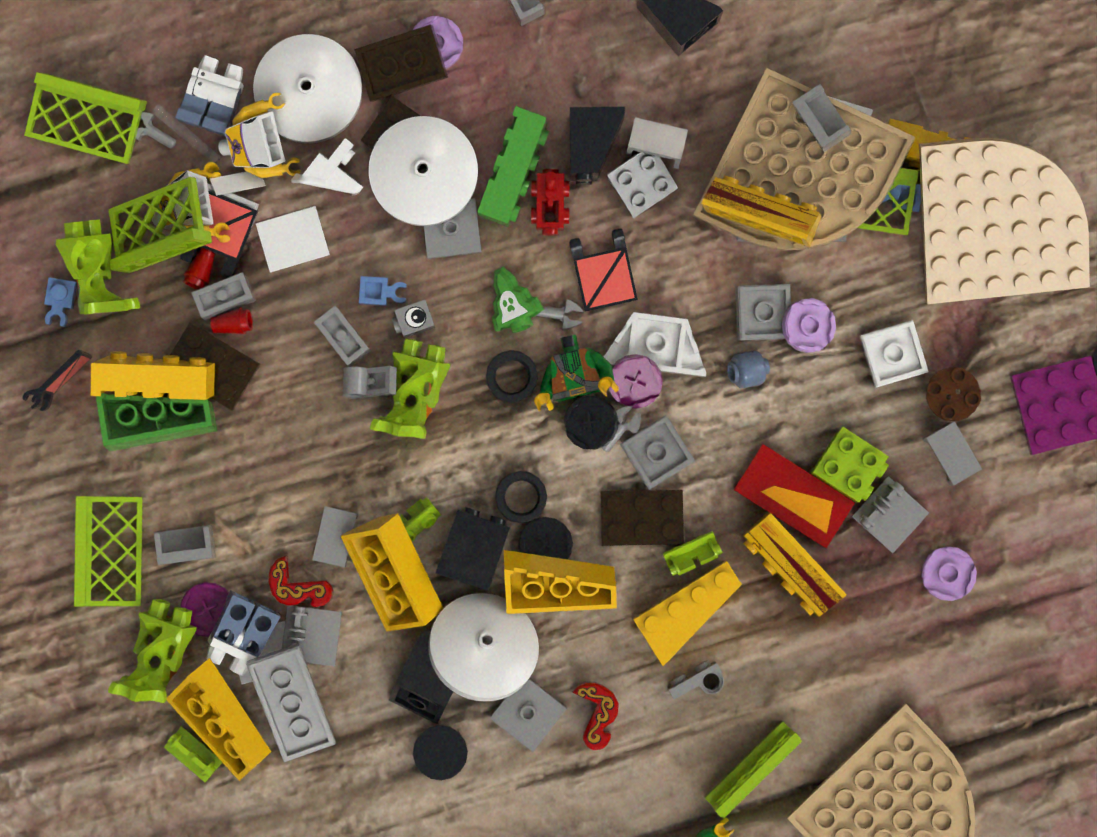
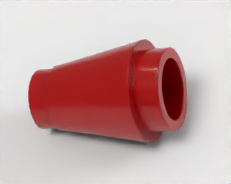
M200 248L199 253H197L183 274L185 276L183 283L197 290L208 286L216 254L208 249Z
M242 307L216 317H211L210 321L213 333L246 334L247 331H252L253 329L251 312L249 309L244 310Z

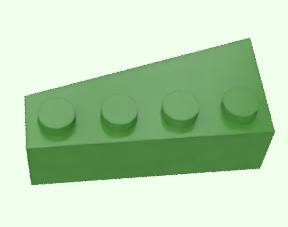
M515 106L512 114L514 116L513 124L507 128L502 145L503 150L497 156L493 168L494 174L489 178L477 212L478 216L509 227L511 221L516 222L521 209L520 206H517L520 195L525 197L530 181L526 179L530 170L535 172L540 156L536 155L539 145L545 146L550 132L546 130L547 117Z
M102 393L101 396H96L103 446L109 451L217 431L214 407L208 399L143 398V396L131 395L115 397V395Z

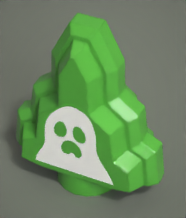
M505 267L494 270L493 286L497 296L493 301L495 314L492 316V322L495 331L511 328L513 333H517L533 326L531 318L544 310L539 298L532 297L528 288L519 286L516 277Z

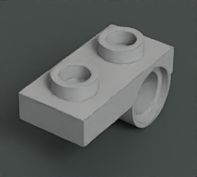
M397 367L343 368V396L356 399L396 395Z
M709 660L694 668L696 673L688 677L682 674L670 681L672 686L667 689L675 700L698 686L705 693H718L724 685V678L716 662L710 664ZM713 673L718 677V684L714 688H706L703 684V679L707 674Z

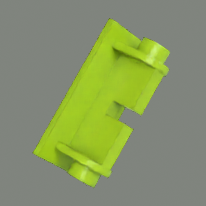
M426 497L423 500L420 498L406 510L412 517L407 521L402 514L400 518L413 542L416 536L424 529L432 527L442 514Z
M713 531L672 548L663 553V556L672 576L676 574L681 576V574L696 568L695 560L698 559L700 564L704 565L718 559V555L723 554L716 541Z
M182 726L170 737L164 746L167 751L205 783L222 764V761Z

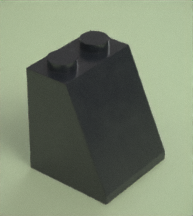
M638 0L637 9L677 56H680L717 25L723 13L720 6L707 0Z
M570 107V181H576V185H592V181L598 180L624 121L625 107Z
M465 507L463 512L457 510L436 574L489 591L510 527L505 526L507 520L492 515L490 520L479 517L480 511Z
M424 627L394 685L389 701L438 724L453 691L439 679L432 667L428 651L431 629Z

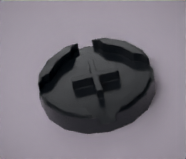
M584 396L576 399L568 407L564 416L567 437L574 445L582 449L597 450L607 446L614 439L618 430V416L615 408L608 400L600 396Z
M542 517L534 519L525 526L520 534L519 549L521 553L567 560L572 553L573 540L571 533L565 524L555 518Z
M436 725L423 731L414 743L413 749L415 765L420 772L430 779L441 781L450 779L461 772L468 754L466 742L460 732L445 725Z

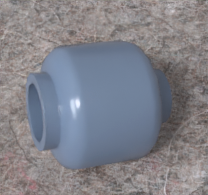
M758 351L737 353L727 365L730 381L739 388L762 385L765 382L766 374L770 372L768 360L763 358Z

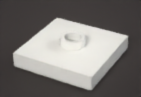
M913 320L860 335L875 388L929 372Z

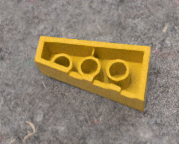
M113 351L110 352L109 356L91 363V396H101L106 391H115V397L137 395L138 392H142L143 398L163 397L164 393H168L169 399L206 400L214 396L215 363L206 362V358L192 357L189 358V361L179 360V356L165 355L163 359L153 358V354L139 353L136 357L127 356V352Z
M503 550L507 614L617 608L614 566Z
M723 561L634 617L633 620L660 664L664 666L742 584L729 563Z
M210 658L189 674L166 698L167 702L239 781L271 753L266 742Z

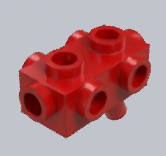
M543 169L542 173H537V180H531V197H537V208H531V224H536V230H542V235L557 236L558 231H564V224H569V208H564V197H569L570 181H564V173H559L558 169ZM549 212L555 214V220L552 222H548L545 219V215Z

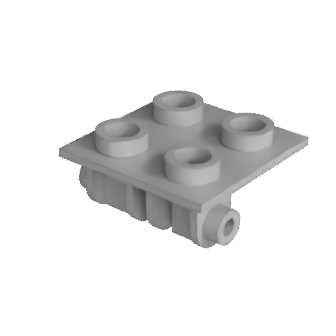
M638 152L606 174L609 183L616 189L633 218L678 189L660 156Z
M888 476L852 517L891 553H894L929 512L904 491V487L901 484L894 482Z
M287 605L282 649L299 643L306 663L335 666L342 612Z

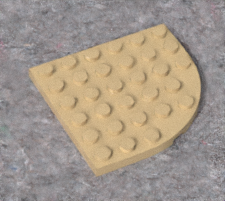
M766 68L693 215L755 245L779 250L809 249L807 246L708 213L701 204L715 177L723 179L725 175L739 180L738 185L749 188L750 184L765 189L764 194L773 197L776 193L791 198L790 203L800 206L801 202L816 206V211L820 212L821 219L810 248L828 244L854 231L876 211L889 192L915 137L828 97L845 124L851 129L852 134L823 152L793 105V101L810 91L811 88Z
M971 138L919 144L925 301L927 304L1090 287L1089 231L1085 208L1073 183L1052 160L1029 146L999 138Z
M905 703L786 817L804 837H974L975 833L974 802L962 767L947 746Z

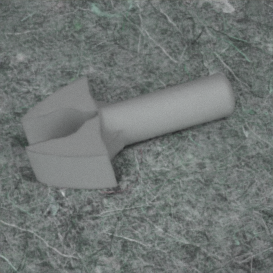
M142 112L141 120H143L146 128H138L136 139L140 141L142 136L148 135L172 149L176 145V139L153 126L152 120L155 117L153 114Z
M567 299L566 305L561 309L543 306L544 310L536 315L559 319L563 323L562 330H568L582 324V321H572L565 314L571 311L584 312L576 303Z
M626 406L616 410L618 430L614 439L607 446L602 447L604 451L609 452L625 431L638 432L641 413H636L629 423H625L626 414L633 406Z

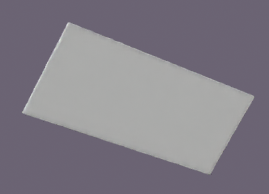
M247 171L210 178L216 196L266 186L263 178H259Z

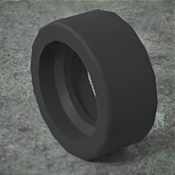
M514 350L501 352L491 360L487 367L486 380L488 388L501 401L510 403L523 401L532 394L537 384L538 374L536 365L529 356L522 352ZM511 360L523 364L528 373L525 387L514 393L505 392L496 382V371L499 366Z
M517 471L508 474L501 480L496 489L495 500L497 508L504 517L512 522L525 523L533 521L541 515L546 506L547 493L545 485L539 477L530 472ZM526 481L536 489L537 503L529 512L516 513L507 506L505 500L506 490L514 482Z

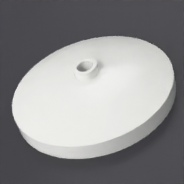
M301 34L278 42L264 55L254 76L253 93L255 102L262 99L265 102L269 100L273 93H281V95L273 98V104L280 106L286 103L285 106L281 109H268V112L273 111L280 136L299 143H318L335 137L353 121L362 100V79L354 59L340 44L324 36ZM306 82L311 83L309 90L302 89Z
M430 116L407 118L387 129L376 142L369 161L370 185L379 204L394 218L415 226L437 225L455 217L471 200L478 180L477 158L467 137L451 123ZM421 164H425L428 168L426 173L418 172L417 169L420 168Z
M476 593L462 596L452 601L440 612L430 632L428 651L435 673L450 690L471 700L495 701L514 694L528 681L536 667L539 643L536 630L525 613L507 614L505 598L493 594Z

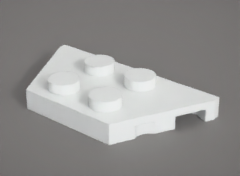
M633 312L604 355V358L611 365H614L616 361L624 356L638 354L647 356L656 362L661 372L706 377V370L692 335L688 319Z

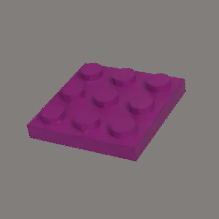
M1091 356L1010 376L1030 455L1097 439V377Z

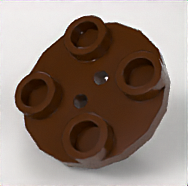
M948 367L939 370L931 377L926 387V401L929 409L937 417L945 421L956 422L968 418L976 411L981 402V390L978 381L970 372L962 367ZM956 389L960 390V394H956ZM947 394L951 396L949 400L946 398Z

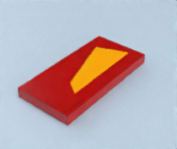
M764 444L761 445L734 488L735 492L768 513H771L825 549H827L855 504L848 497Z

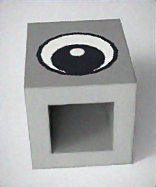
M426 300L394 310L396 317L392 318L396 333L402 332L404 338L435 328Z

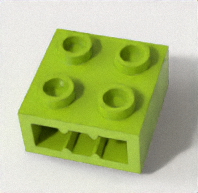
M842 426L838 429L810 473L855 503H859L861 499L866 501L872 493L874 487L871 484L876 476L881 478L887 470L889 464L886 463V460L889 456Z

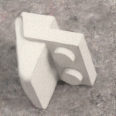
M345 138L329 159L322 153H319L304 174L296 173L291 182L353 194L352 196L359 194L364 186L338 167L341 163L346 166L354 156L355 152L351 150L354 144Z

